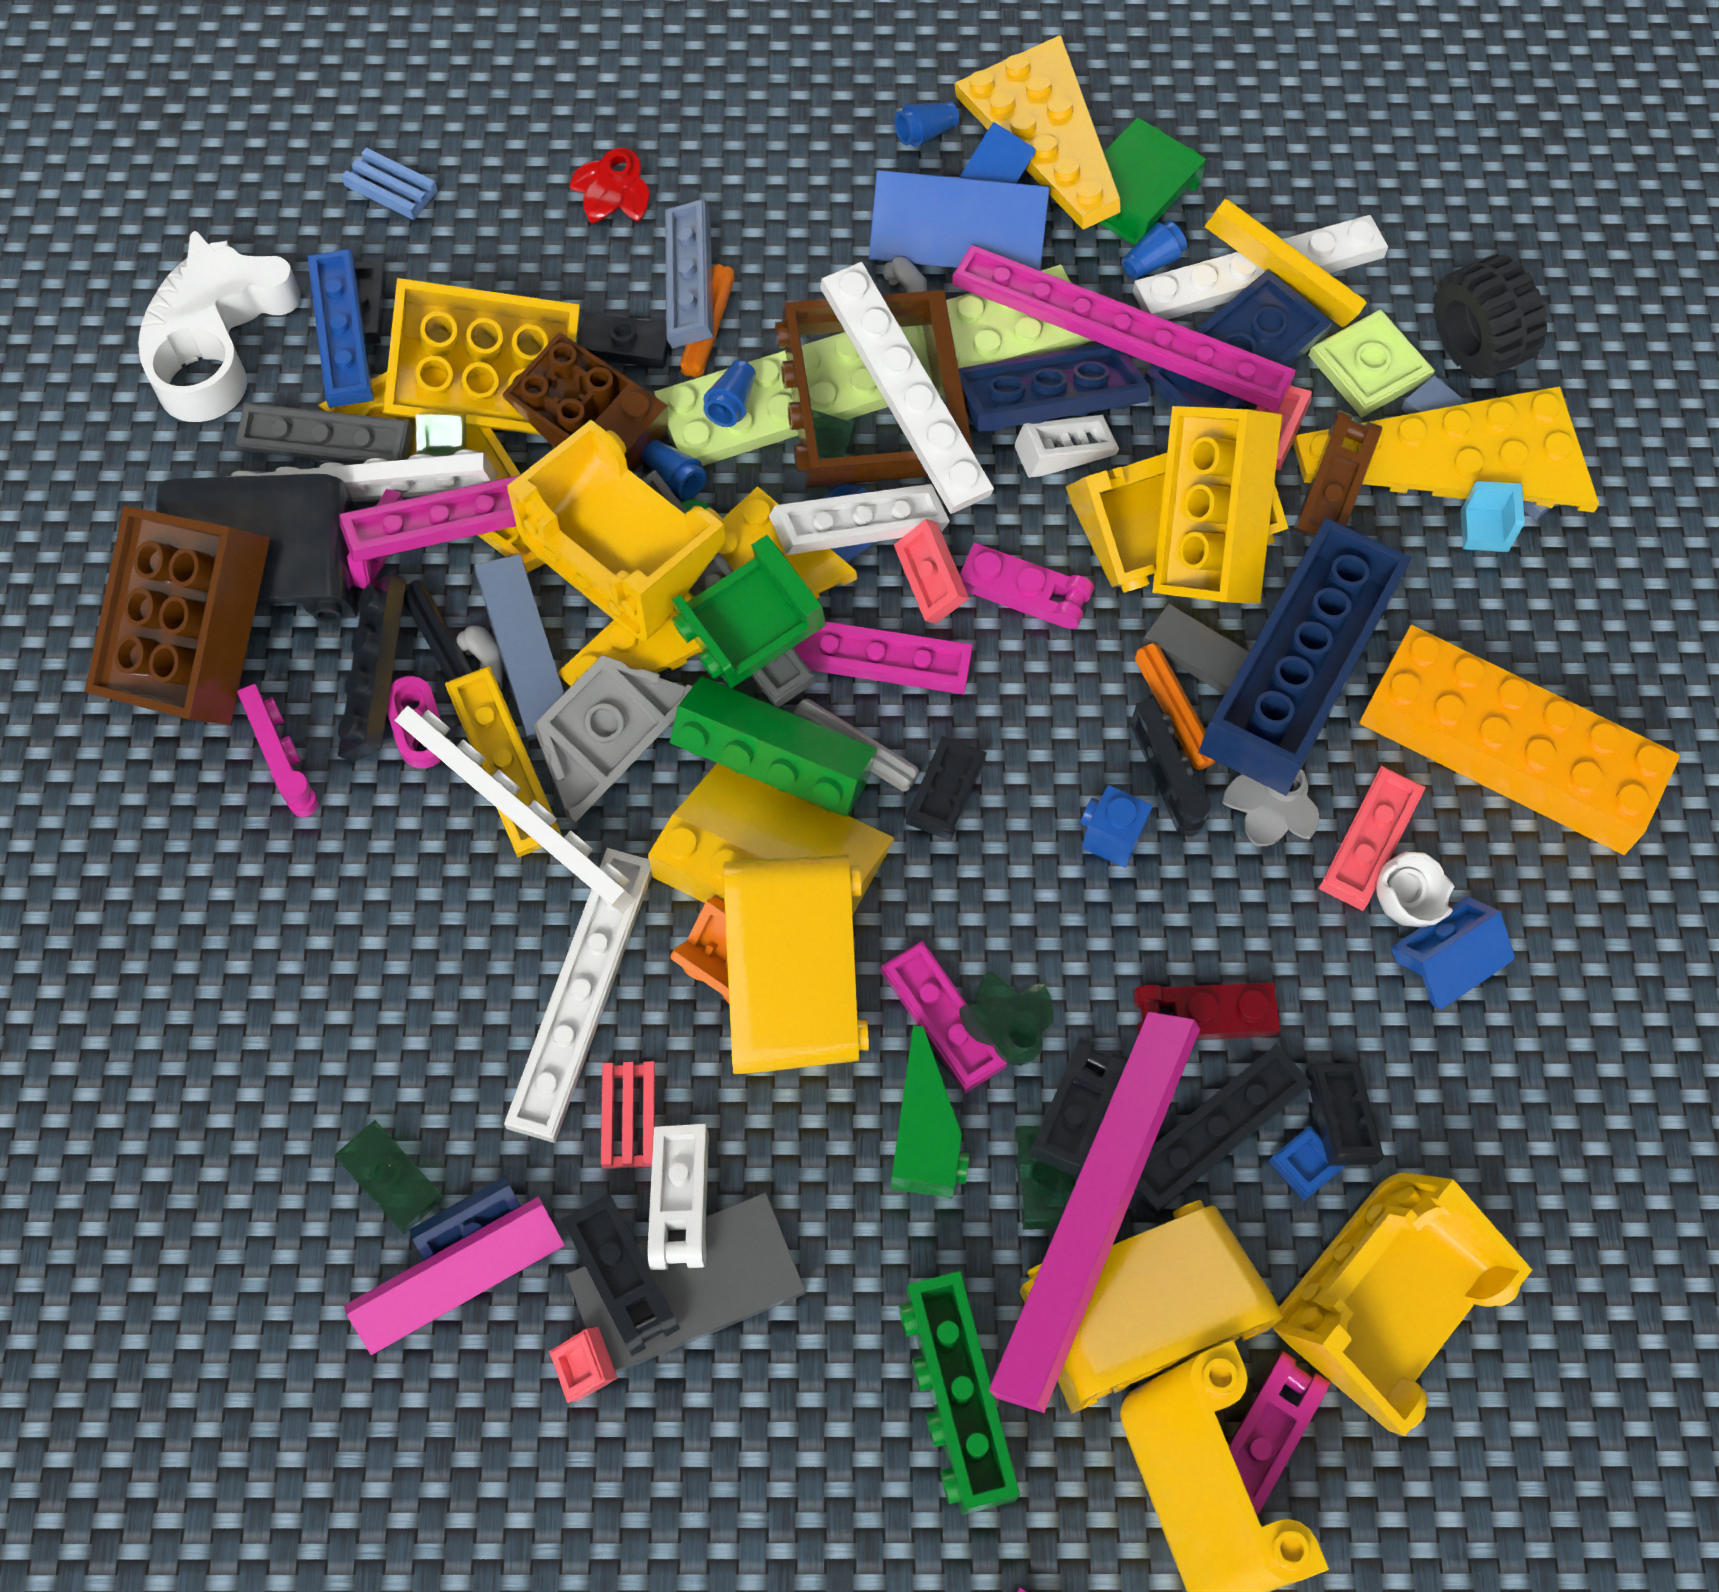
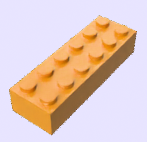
M1410 625L1359 721V724L1622 855H1625L1646 832L1681 756L1413 625Z

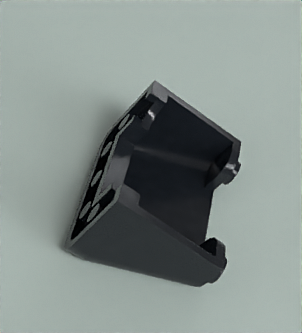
M328 474L180 478L165 480L158 485L156 512L228 526L270 537L257 603L301 602L309 614L313 615L316 620L325 623L337 622L340 619L356 618L358 587L354 586L347 559L349 549L342 533L339 514L356 511V507L343 480Z

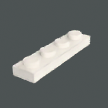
M932 484L775 505L769 515L786 555L902 538L925 519L937 522L942 532L950 522Z

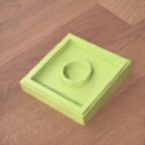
M1381 309L1315 344L1310 349L1308 355L1361 418L1422 385L1433 376L1435 371Z

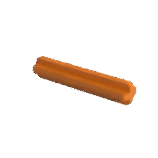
M716 264L712 267L714 338L685 346L680 361L681 373L685 376L699 378L704 374L735 280L733 276L734 270L730 266L724 267Z
M1151 643L1141 647L1136 651L1135 661L1163 713L1169 715L1175 735L1190 763L1196 770L1210 767L1216 761L1198 753L1206 730L1160 646Z

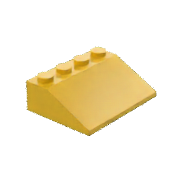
M397 278L383 414L541 435L503 398L502 394L559 332L576 342L580 305Z
M716 763L672 814L650 850L648 859L653 878L705 903L715 895L724 901L723 865L726 861L849 855L850 866L860 865L861 896L852 897L853 916L891 848L894 837L850 816L845 817L833 811L825 810L819 805L780 791L776 787Z

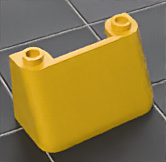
M590 420L507 485L516 526L524 543L538 558L630 634L641 641H646L663 626L675 610L671 599L679 594L684 598L726 542V525L720 515L711 508L704 509L700 506H694L685 515L627 469L624 455L627 450L622 439L611 430L606 432L594 421Z
M1167 453L1124 467H1118L1108 472L1105 470L1066 486L1070 503L1111 587L1121 585L1123 593L1149 585L1147 576L1156 573L1155 562ZM1275 483L1267 545L1275 543L1274 533L1289 529Z
M849 855L724 862V901L733 1074L761 1073L859 1061V1051L869 1050L867 1019L857 1020L852 897L861 896L860 865L850 866Z
M1406 1172L1397 1173L1382 1181L1373 1190L1281 1304L1279 1310L1283 1318L1273 1326V1329L1292 1349L1390 1432L1406 1436L1412 1428L1416 1427L1423 1420L1426 1413L1425 1408L1427 1407L1428 1396L1426 1391L1415 1382L1474 1304L1492 1307L1495 1305L1504 1306L1510 1303L1518 1295L1521 1284L1531 1273L1532 1269L1454 1179Z
M1201 1200L1189 1203L1172 1213L1175 1220L1112 1245L1058 1378V1383L1071 1414L1096 1404L1097 1399L1113 1391L1117 1393L1124 1390L1132 1383L1185 1362L1208 1349L1233 1340L1235 1342L1240 1337L1244 1342L1270 1330L1283 1318L1273 1295L1216 1206L1204 1207ZM1042 1264L1027 1271L1030 1280L1024 1283L1020 1289L1024 1303L1027 1301Z
M1234 1340L1208 1349L1133 1389L1122 1402L1120 1410L1122 1427L1187 1592H1271L1329 1570L1317 1539L1311 1530L1301 1522L1286 1519L1263 1527L1260 1525L1215 1412L1236 1403L1246 1391L1248 1380L1246 1369Z

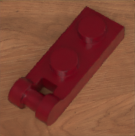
M1274 982L1182 987L1144 985L1133 990L1134 1005L1140 1008L1141 1021L1137 1023L1138 1035L1148 1012L1161 1014L1160 1008H1172L1173 1016L1194 1019L1200 1028L1196 1040L1277 1037L1281 1031Z

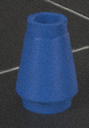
M951 101L945 103L908 104L903 107L902 111L896 113L894 120L895 130L902 144H911L914 147H918L952 127H956L959 123L958 109Z
M1167 220L1163 224L1157 222L1127 255L1121 259L1122 266L1132 279L1137 280L1141 276L1179 260L1182 252L1187 249L1186 238L1173 221Z
M741 360L734 361L705 393L703 410L706 417L714 424L721 427H731L745 417L756 377V371L749 363Z
M660 440L649 442L643 449L642 461L647 464L652 472L656 470L677 498L689 500L695 497L704 487L706 472L703 470L702 463L698 459Z

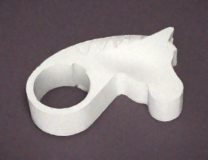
M194 231L191 233L188 257L166 277L158 288L145 312L138 341L140 361L146 376L163 408L170 415L183 421L203 422L226 414L240 402L247 388V374L231 341L229 330L254 320L261 313L283 315L297 308L301 299V293L291 267L285 259L278 256L241 255L235 249L229 247L227 241L207 244L198 232ZM200 357L203 360L214 359L223 361L219 370L201 383L190 386L170 384L171 379L182 368L181 365L184 363L188 365L199 361L198 358Z

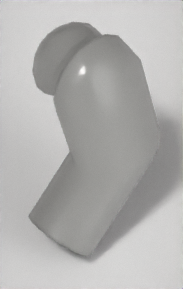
M894 257L893 261L887 262L884 265L883 275L885 280H889V284L897 285L901 283L906 289V293L927 291L926 278L908 258Z
M477 625L468 626L458 634L456 639L458 646L462 652L465 651L466 655H475L480 660V669L490 666L499 689H501L504 665L496 639L483 627Z

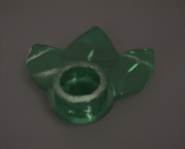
M993 972L986 973L977 989V1004L965 1005L959 1009L962 1024L972 1038L980 1043L993 1046L998 1056L1007 1063L1017 1066L1027 1065L1040 1054L1043 1043L1042 1033L1053 1022L1054 1011L1050 994L1045 984L1038 983L1029 987L1018 996L1012 988ZM1009 1036L1018 1038L1022 1048L1013 1044Z

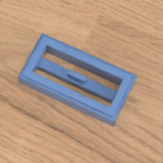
M365 148L361 153L362 161L356 159L351 164L353 171L349 172L346 170L341 176L344 186L412 220L418 216L438 192L434 180L368 148ZM366 176L384 185L385 189L363 179V177ZM400 193V194H402V195H404V196H406V197H408V198L414 200L415 202L412 203V202H410V201H408V200H406V199H404V198H402V197H400V196H397V195H395V194Z

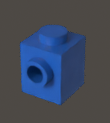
M1108 785L1100 801L1093 797L1091 798L1082 816L1080 824L1087 827L1082 849L1126 868L1146 828L1153 805Z

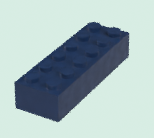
M1325 518L1210 720L1198 753L1287 796L1393 598L1412 557Z

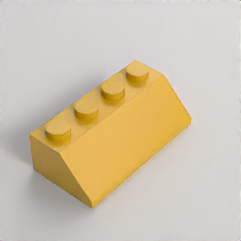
M1172 406L1155 562L1156 573H1154L1152 593L1220 602L1261 603L1282 414L1248 409Z

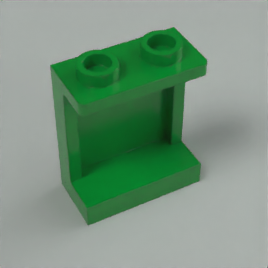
M1137 117L1103 152L1120 197V213L1099 222V224L1135 246L1187 188L1196 191L1201 185L1207 159L1198 154L1194 149L1186 147L1163 133L1159 128Z
M768 535L751 545L755 558L688 602H685L680 594L671 599L677 614L671 619L675 628L686 643L693 639L703 651L698 654V657L706 671L713 679L721 675L730 689L826 626L822 605Z

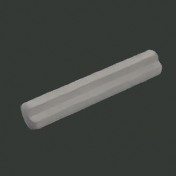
M803 699L796 706L793 712L794 715L876 748L877 751L871 772L891 785L907 792L916 782L919 773L917 766L810 699Z

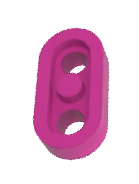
M414 676L402 677L391 684L387 707L395 741L403 760L408 765L415 768H429L438 764L441 760L429 749L417 751L416 749L421 742L399 725L395 719L405 709L406 705L411 702L420 703L419 706L413 710L421 717L429 710L441 720L437 703L431 687L425 680Z

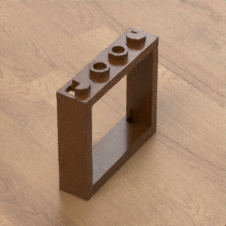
M936 290L881 295L900 327L923 326L932 383L973 452L945 291ZM827 299L785 302L782 322H775V336L777 347L785 348L787 361H782L781 363L782 382L784 389L791 388L793 402H788V421L790 430H798L800 444L794 445V459L797 472L804 471L806 488L929 477L914 451L819 459L800 335L845 332Z

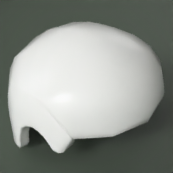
M1400 853L1388 861L1381 869L1377 880V897L1384 913L1398 924L1412 927H1427L1437 924L1448 917L1453 911L1448 906L1450 894L1454 889V884L1444 875L1441 865L1426 853Z

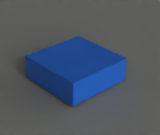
M1311 1126L1269 1160V1163L1303 1202L1345 1167L1328 1166L1322 1138Z

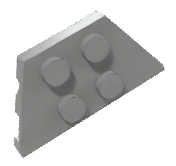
M602 655L533 725L567 820L571 824L576 823L675 720L677 706L693 686L688 684L682 686L659 678V674L644 669L635 670L627 667L624 662Z

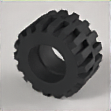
M1494 254L1449 273L1438 282L1436 286L1437 292L1434 293L1433 297L1435 305L1433 313L1437 332L1452 361L1457 367L1460 366L1467 375H1473L1475 379L1480 380L1490 378L1536 357L1539 354V350L1544 347L1546 342L1544 335L1547 334L1548 325L1545 321L1547 315L1541 300L1542 296L1529 272L1526 273L1523 266L1517 260L1512 261L1511 257L1505 254L1501 256Z

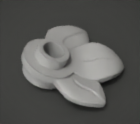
M1302 769L1287 796L1243 774L1231 782L1223 795L1222 803L1224 805L1246 813L1244 819L1246 834L1250 841L1258 847L1275 844L1283 838L1288 830L1301 838L1310 839L1319 824V811L1307 796L1308 782Z

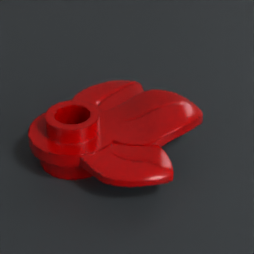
M627 148L612 149L601 160L583 164L575 171L569 184L571 190L584 194L583 206L591 224H595L608 217L619 207L629 218L640 222L646 213L650 200L649 188L640 177L642 172L641 162L638 156ZM626 163V167L622 171L617 172L613 170L616 165Z

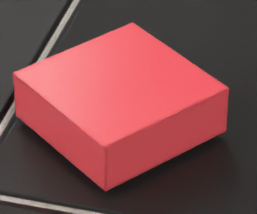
M599 1327L587 1328L549 1351L567 1403L580 1401L618 1378Z

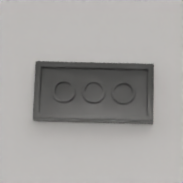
M766 1192L706 1216L705 1240L707 1259L705 1267L688 1268L687 1263L669 1264L667 1270H650L680 1330L665 1337L664 1333H661L645 1342L646 1349L634 1356H631L586 1266L566 1274L585 1328L599 1327L616 1373L806 1294ZM686 1230L670 1231L668 1242L686 1241ZM645 1241L637 1246L649 1267L648 1241ZM647 1300L627 1310L634 1324L653 1314Z

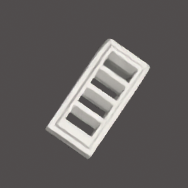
M1103 414L1048 420L1039 424L1026 423L1023 424L1015 442V449L1029 478L1052 474L1116 455L1119 451V447ZM1086 433H1091L1095 443L1090 444ZM1070 437L1074 438L1076 445H1073ZM1053 442L1057 443V448L1054 447Z

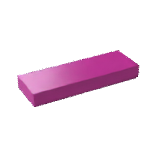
M923 941L881 966L882 975L917 1026L924 1027L930 1045L964 1094L1007 1067L1008 1062Z

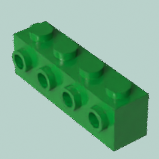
M703 676L697 680L677 706L670 739L671 744L683 748L694 755L707 758L737 773L745 774L776 787L780 791L790 793L819 805L825 810L833 811L845 817L848 816L867 785L877 751L872 746L732 688L730 689Z
M961 1272L907 1284L905 1295L907 1303L899 1304L898 1308L905 1336L915 1335L920 1357L913 1358L912 1364L919 1391L929 1390L935 1411L926 1414L930 1437L934 1448L944 1446L949 1468L940 1470L947 1502L948 1504L958 1502L961 1516L1015 1502L1020 1496L994 1395L989 1391L991 1384Z

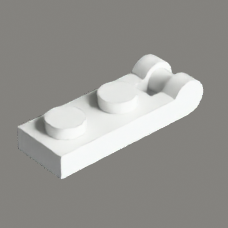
M706 1124L654 1127L648 1232V1263L650 1270H667L669 1264L687 1263L688 1268H703L706 1266L705 1235L709 1133ZM686 1230V1241L668 1242L669 1231Z

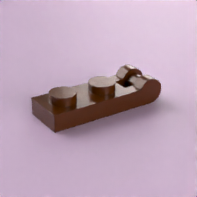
M1340 410L1337 411L1295 523L1294 531L1314 538L1325 518L1345 527L1347 526L1378 443L1382 426L1369 421L1364 425L1353 421L1351 414ZM1345 437L1358 442L1356 452L1342 447Z

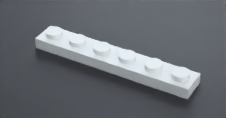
M1371 215L1282 239L1328 273L1382 259L1385 257L1388 245ZM1235 252L1136 280L1134 282L1133 294L1142 311L1168 320L1230 302L1265 271L1241 253Z
M859 262L822 278L820 288L950 514L991 496L994 489L863 263Z
M460 450L450 456L433 457L427 454H416L410 456L407 460L388 461L381 458H372L366 460L364 464L343 465L330 462L320 465L319 468L300 470L295 467H280L275 472L256 474L250 471H236L231 476H226L328 474L343 480L348 487L353 502L381 499L386 489L402 494V497H411L497 480V471L483 452Z
M407 706L395 719L399 725L622 914L636 899L624 889L630 881L609 862H606L600 869L587 857L593 851L589 845L571 830L565 837L560 835L551 827L557 820L556 817L535 800L527 807L515 796L521 788L499 769L493 776L480 767L486 758L465 740H462L458 746L454 745L445 737L451 728L432 712L427 710L421 717Z

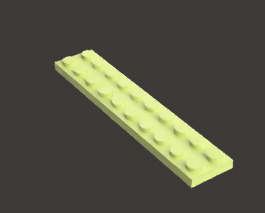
M1062 265L1042 270L1044 273L1070 282ZM973 293L946 300L958 368L1068 350L1093 342L1091 339ZM923 326L900 327L932 381ZM846 332L801 345L815 430L888 407ZM785 351L747 362L755 369L756 377L745 417L731 427H721L714 424L706 417L703 410L705 393L727 369L654 391V396L668 405V434L674 448L698 459L702 466L798 436V430H790L788 421V402H793L791 388L784 389L782 382L781 363L782 361H787Z

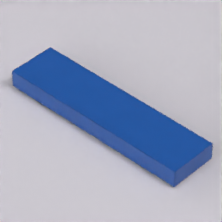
M345 249L308 255L327 404L329 408L374 401L355 260L352 250Z

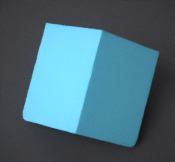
M1483 481L1474 483L1460 510L1463 549L1509 552L1525 522L1522 484Z

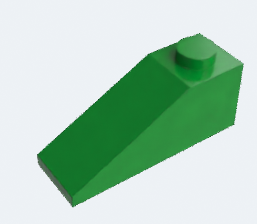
M913 1025L890 1189L952 1199L955 1183L966 1184L970 1153L960 1151L962 1134L924 1027Z

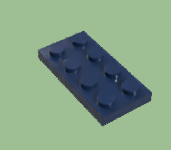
M1268 269L1195 331L1290 367L1330 332L1333 322ZM1153 365L1145 372L1144 379L1150 385V388L1171 406L1241 409L1248 403L1246 400L1157 365Z
M1103 344L958 368L966 413L978 432L999 431L1004 427L1026 423L1039 424L1048 419L1065 416H1083L1093 411L1110 408L1124 409L1133 404L1149 402L1150 385L1128 355Z

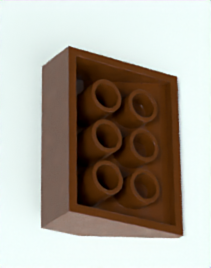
M123 505L85 692L189 720L231 725L270 537L228 526Z

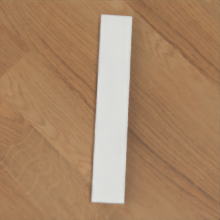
M610 848L606 849L600 869L606 862H609L630 880L624 889L636 899L622 914L591 889L504 1123L506 1129L556 1143L652 877L649 859Z

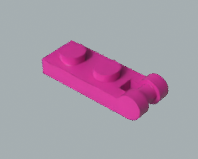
M975 542L959 574L968 593L1068 629H1075L1079 626L1083 616L1082 604L1090 600L1094 590V584L1083 576L1072 575L1069 577ZM1053 594L1065 598L1064 601L1059 603L1051 599Z
M256 684L238 690L239 698L280 794L294 815L298 817L310 816L318 808V798L312 788H310V784L304 774L294 769L293 765L300 763L301 759L291 737L281 738L277 726L285 722L274 698L270 697L264 700Z
M1281 1351L1274 1361L1265 1381L1228 1444L1256 1515L1261 1511L1330 1385V1381L1315 1372L1311 1376L1295 1366L1297 1360L1284 1351ZM1284 1384L1301 1395L1296 1406L1279 1396Z

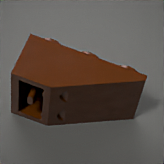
M561 332L550 341L502 394L503 398L554 448L590 420L594 421L606 432L608 430L615 432L626 446L627 451L624 455L627 469L632 473L643 462L641 456L645 446L653 440L661 441L668 433L667 404Z

